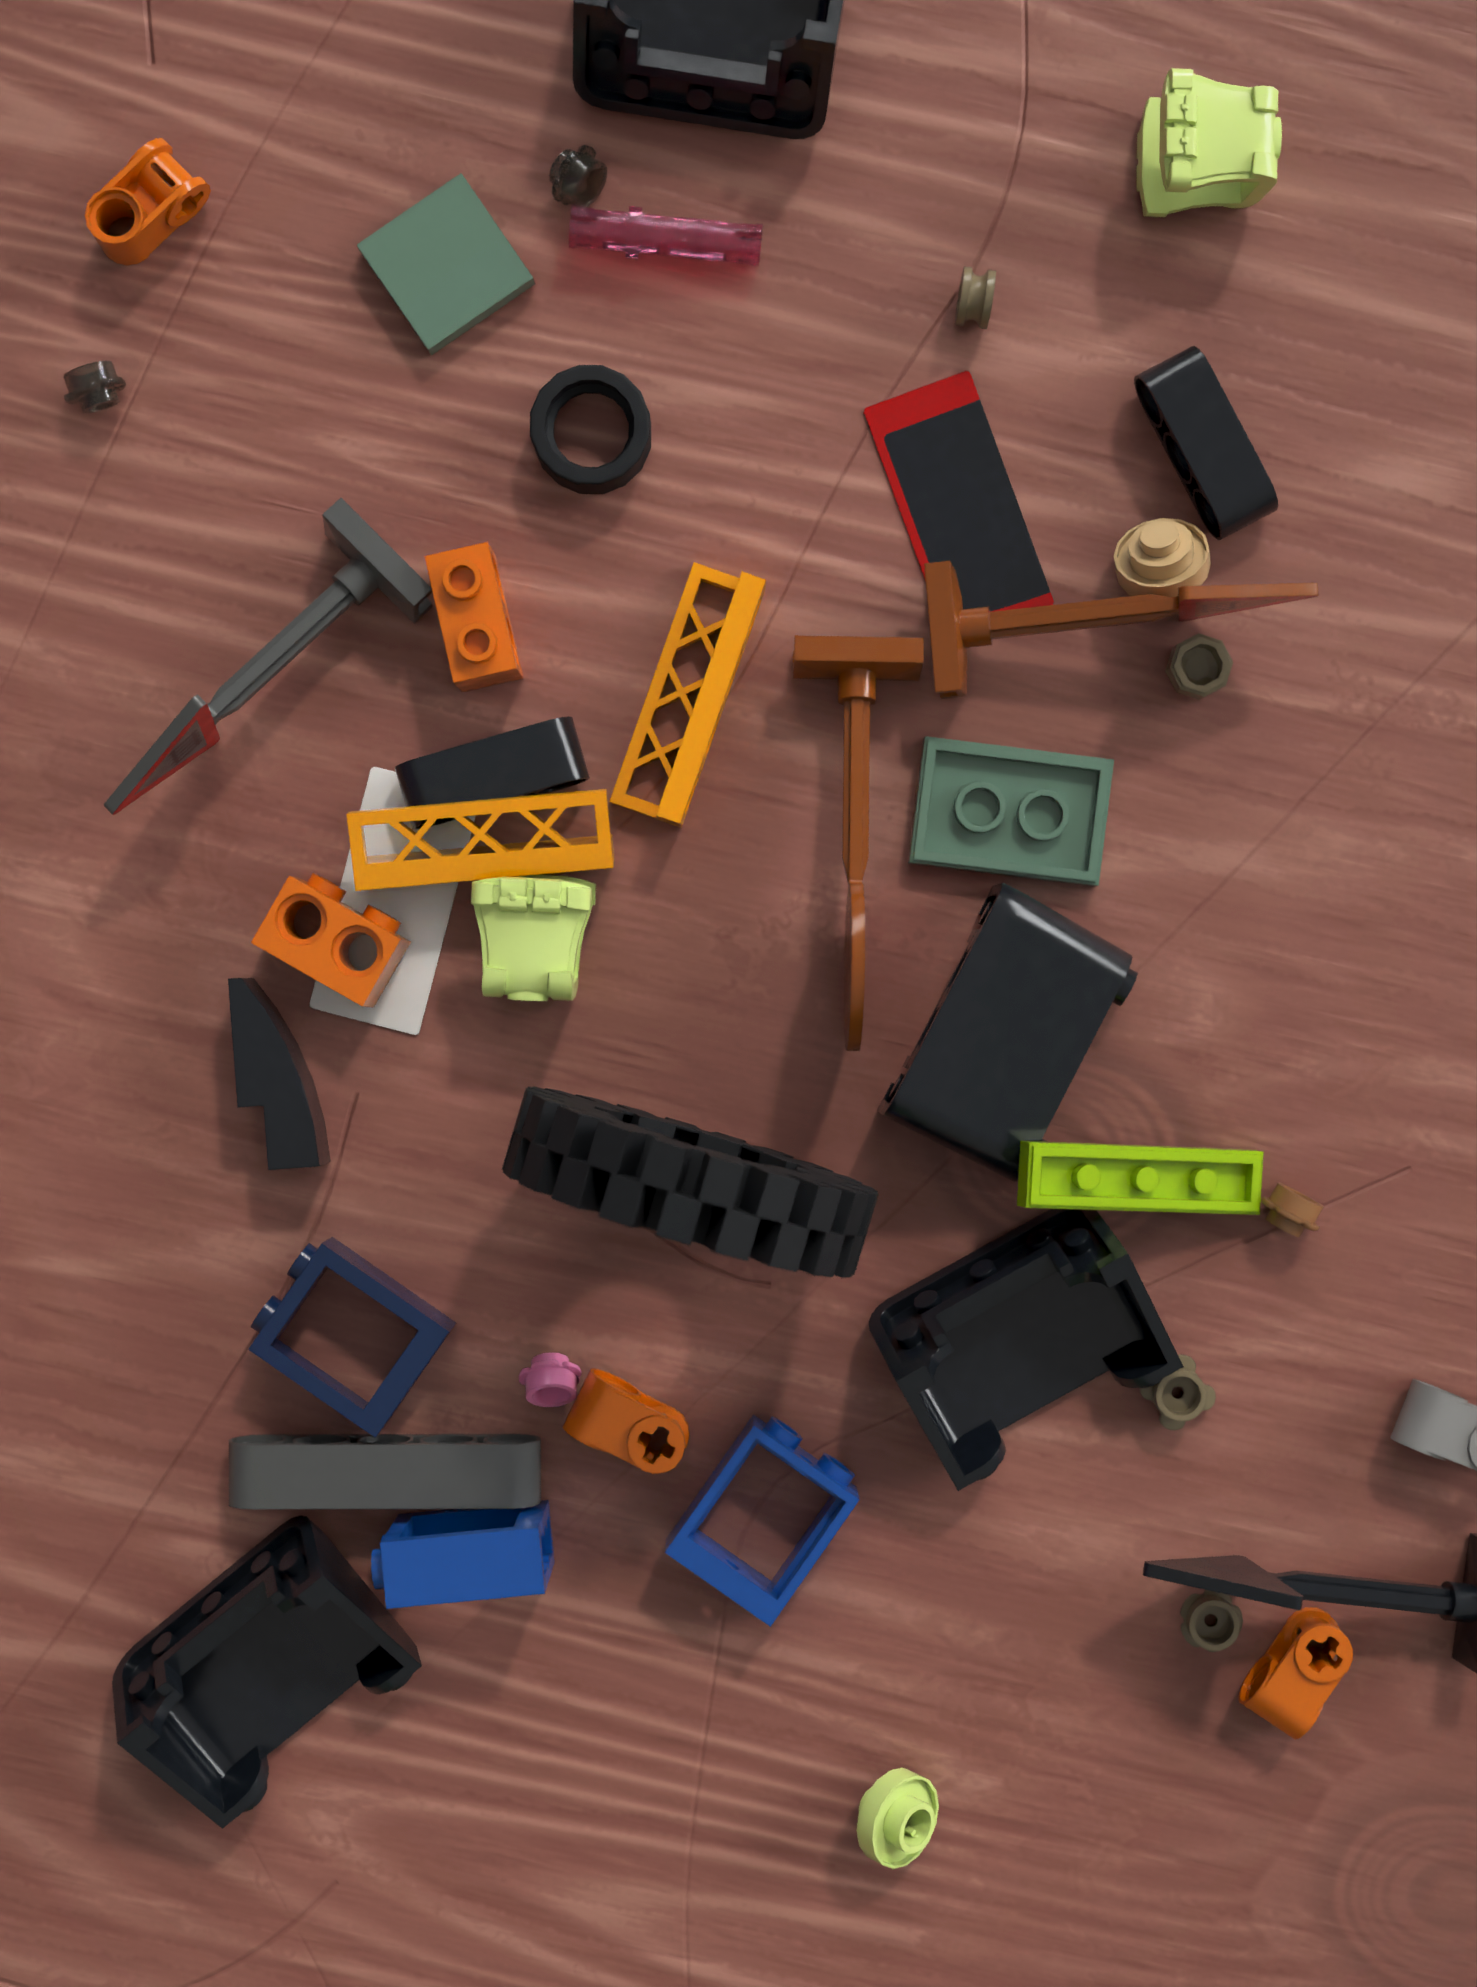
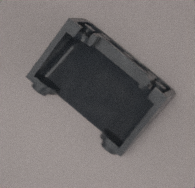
M574 0V88L581 99L592 106L605 110L788 139H805L818 133L826 120L845 0Z
M1002 882L992 886L978 913L981 916L978 924L982 925V927L978 930H972L967 940L968 945L913 1052L910 1056H907L902 1066L908 1069L906 1074L901 1073L895 1084L891 1082L877 1111L883 1116L1016 1182L1019 1175L1020 1141L1048 1142L1042 1138L1111 1004L1114 1003L1121 1006L1133 988L1138 972L1129 968L1133 958L1131 954L1027 894Z
M1050 1209L888 1298L874 1310L868 1322L869 1330L896 1383L958 1491L978 1480L987 1478L995 1472L998 1465L1002 1462L1006 1448L999 1433L1000 1430L1105 1372L1110 1371L1114 1379L1124 1387L1148 1388L1184 1367L1128 1252L1097 1210Z
M299 1515L280 1525L138 1641L124 1655L117 1665L112 1681L117 1744L223 1829L241 1813L253 1809L264 1797L269 1775L268 1754L359 1680L369 1692L377 1695L401 1688L408 1682L412 1674L422 1666L418 1649L412 1639L327 1535L307 1516Z

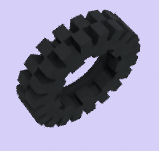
M528 1087L525 1089L502 1166L503 1173L510 1179L518 1180V1184L538 1193L552 1195L551 1199L576 1209L599 1212L598 1217L631 1228L645 1227L655 1230L656 1236L689 1246L691 1242L702 1244L714 1253L745 1261H748L750 1257L770 1267L797 1272L799 1269L812 1275L832 1278L834 1275L841 1278H849L855 1275L879 1195L877 1190L863 1185L862 1182L853 1178L833 1173V1170L811 1162L793 1159L794 1156L767 1147L747 1144L745 1140L719 1132H708L699 1129L696 1125L665 1117L663 1119L632 1107L620 1104L616 1106L588 1096L573 1095L560 1090L542 1089L539 1087Z

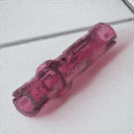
M577 205L571 206L570 215L572 220L570 219L569 248L575 249L577 247L626 252V259L635 260L639 259V254L733 262L759 267L763 224L732 223L642 213V207L629 206V212L585 208Z

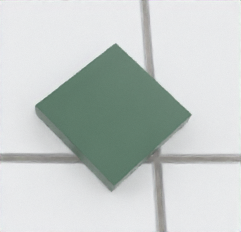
M462 173L357 244L360 253L431 356L535 285L533 276Z

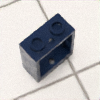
M334 1237L321 1243L319 1248L309 1243L287 1273L295 1282L281 1301L273 1295L251 1324V1328L259 1334L248 1350L376 1438L451 1332L456 1322ZM327 1268H330L418 1330L369 1402L278 1340Z

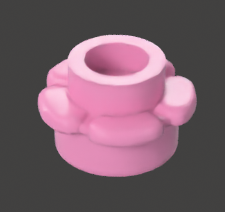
M543 1353L531 1360V1368L526 1367L521 1370L519 1382L525 1385L526 1399L529 1403L541 1407H557L566 1405L576 1399L577 1385L580 1383L582 1372L580 1367L569 1362V1358L564 1354Z

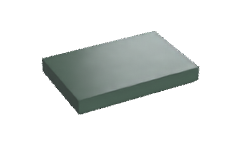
M925 736L923 738L908 864L1094 887L1099 886L1114 760Z

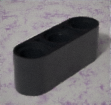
M1191 346L1134 377L1138 399L1201 520L1215 539L1221 540L1277 511L1278 498L1274 486L1211 365L1199 348Z
M570 716L543 721L418 757L395 766L406 807L542 795L565 789L590 779L573 718ZM437 819L432 826L447 823L456 819ZM427 820L410 821L412 829H420Z

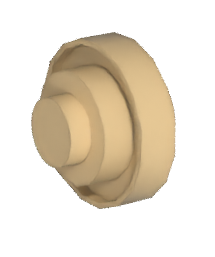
M1160 518L1137 525L1128 530L1119 540L1114 553L1118 583L1130 596L1155 594L1176 597L1178 596L1179 587L1201 586L1208 577L1211 565L1206 535L1196 525L1181 519Z

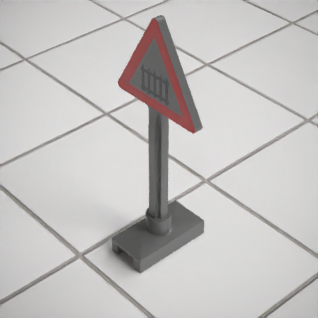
M340 498L322 514L325 535L350 559L346 565L332 576L334 583L217 690L209 704L198 694L195 695L103 806L112 815H115L214 746L220 740L216 724L221 719L239 710L353 603L359 606L379 588L415 624L433 607V603L427 598L432 593V588Z

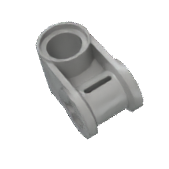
M1412 1379L1390 1438L1426 1455L1444 1461L1448 1459L1477 1471V1406L1468 1403V1400L1453 1393Z

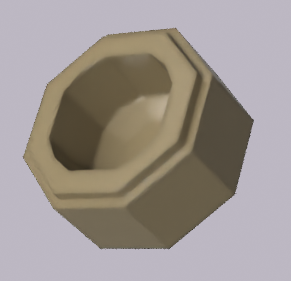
M1198 633L1172 648L1165 672L1176 693L1200 700L1226 686L1233 661L1222 640Z

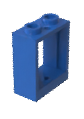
M753 1414L667 1536L665 1553L771 1627L860 1499L857 1487L851 1483L855 1474L844 1464L827 1453H823L818 1460L798 1446L803 1438L786 1423L773 1416L765 1423ZM757 1444L831 1495L772 1580L698 1530Z
M541 1500L539 1505L518 1509H446L398 1514L387 1533L382 1535L380 1549H373L371 1555L373 1585L375 1589H384L386 1609L545 1594L555 1563L549 1500Z

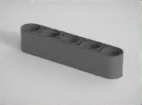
M260 1434L229 1439V1506L233 1508L251 1510L518 1509L533 1507L541 1503V1438L535 1435L378 1434L375 1438L370 1434Z

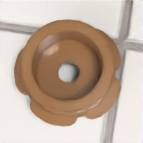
M1279 1182L1270 1197H1262V1204L1270 1209L1265 1219L1274 1226L1299 1238L1304 1228L1311 1231L1319 1230L1320 1226L1315 1222L1324 1207L1310 1197Z

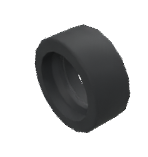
M577 365L557 373L539 390L530 411V438L542 468L558 485L579 494H605L625 486L642 470L651 449V418L641 391L624 374L603 365ZM584 393L601 394L613 399L623 409L629 423L628 439L623 451L612 462L599 467H582L570 462L559 451L554 439V422L559 410L570 399Z

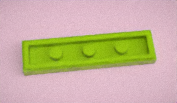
M1020 1141L1017 1206L1047 1209L1260 1215L1264 1152L1246 1149Z

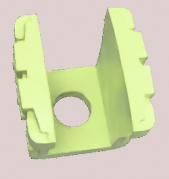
M1171 68L1167 72L1161 98L1149 97L1147 100L1140 130L1137 133V191L1140 192L1143 215L1147 217H1166L1170 213L1191 208L1209 206L1246 208L1258 203L1277 183V162L1280 157L1282 143L1281 118L1276 117L1278 113V90L1272 86L1264 85L1254 87L1230 85L1193 74V69Z
M550 874L496 877L472 882L471 904H474L482 946L483 996L502 997L507 995V999L523 1001H548V998L573 1001L578 989L580 955L584 932L592 906L596 905V883L566 875Z

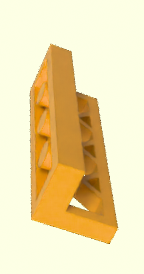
M693 563L612 792L610 803L682 828L766 588L765 579L743 571L738 578L704 565ZM701 582L734 593L726 617L705 628L693 606ZM690 616L697 632L682 638ZM720 631L714 648L708 636ZM702 640L711 659L705 677L683 688L672 666L676 653ZM669 676L676 691L661 698ZM700 690L694 708H692L687 696ZM680 699L690 718L683 738L661 747L651 726L657 710ZM648 735L656 751L640 758ZM678 750L674 765L671 768L666 755ZM660 759L669 778L660 804L656 805L628 795L627 792L635 770Z
M606 789L352 811L346 814L355 891L614 867L613 838L610 832ZM594 805L597 836L565 839L551 827L567 807ZM556 808L546 821H543L531 811ZM519 812L539 828L528 842L500 844L487 831L502 813ZM491 814L481 827L467 817ZM454 818L474 834L464 848L436 850L422 837L437 819ZM427 820L417 833L403 823ZM389 823L410 840L398 854L367 856L363 825ZM544 834L552 839L539 841ZM479 840L483 841L486 845H488L474 847L479 842ZM415 845L422 850L421 852H410Z

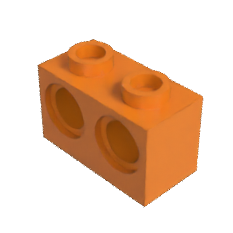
M483 542L424 556L453 683L461 692H467L523 679L498 564L489 543Z
M312 873L308 882L289 875L251 943L358 1005L374 1007L411 941L396 933L401 922L369 904L363 914L341 902L347 891L315 873ZM313 903L321 913V926L315 935L303 939L295 930L294 918L302 906ZM367 934L376 943L377 957L369 968L359 971L350 962L349 947L357 937Z

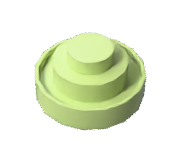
M898 1768L890 1770L881 1776L865 1792L859 1804L856 1831L859 1847L867 1857L883 1866L895 1869L907 1866L921 1854L931 1839L937 1824L939 1809L937 1791L930 1780L908 1769Z

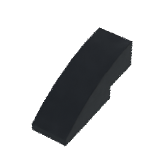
M254 978L228 979L238 1108L264 1107L268 1170L318 1167L331 1162L325 1119L315 1083L296 1039L277 1007Z

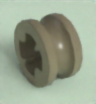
M963 267L955 325L963 326L966 321L974 320L978 323L980 329H987L994 296L996 270L988 269L984 275L978 276L973 273L972 267Z

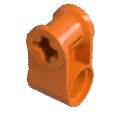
M155 138L138 149L127 165L100 191L93 194L87 203L85 210L86 225L106 256L117 264L129 266L139 264L147 259L179 226L192 219L209 198L211 192L210 185L201 177H192L172 157V147L163 138ZM122 217L135 219L130 231L124 235L116 237L108 235L109 227L117 219Z
M596 1368L590 1369L562 1425L567 1434L581 1443L594 1449L608 1452L640 1468L642 1471L652 1474L666 1473L675 1468L683 1457L690 1437L689 1424L684 1415L677 1409L639 1391L624 1379ZM658 1426L669 1431L667 1437L669 1444L665 1443L660 1451L649 1447L651 1441L649 1434H653Z
M1305 1607L1295 1611L1287 1619L1286 1624L1264 1656L1249 1670L1239 1691V1703L1296 1740L1304 1736L1314 1725L1324 1703L1344 1674L1349 1670L1353 1661L1351 1643L1348 1637L1339 1629L1336 1620L1327 1611L1317 1607ZM1299 1628L1302 1630L1300 1634H1298ZM1312 1639L1319 1643L1328 1641L1327 1646L1323 1650L1316 1646H1312L1309 1650L1307 1648L1308 1643Z

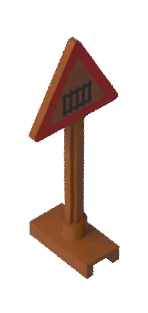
M951 561L924 563L935 693H940L941 699L966 696V648L992 645V639L1154 622L1173 614H1178L1179 621H1190L1319 596L1317 582L1201 585L1179 587L1178 596L1176 597L1146 594L990 612L989 607L963 609L959 582Z

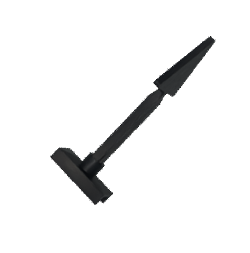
M1470 1533L1463 1583L1445 1581L1441 1586L1297 1570L1271 1573L1240 1555L1144 1561L1143 1576L1295 1610H1301L1302 1601L1307 1600L1439 1614L1443 1620L1457 1622L1451 1658L1477 1674L1476 1533Z

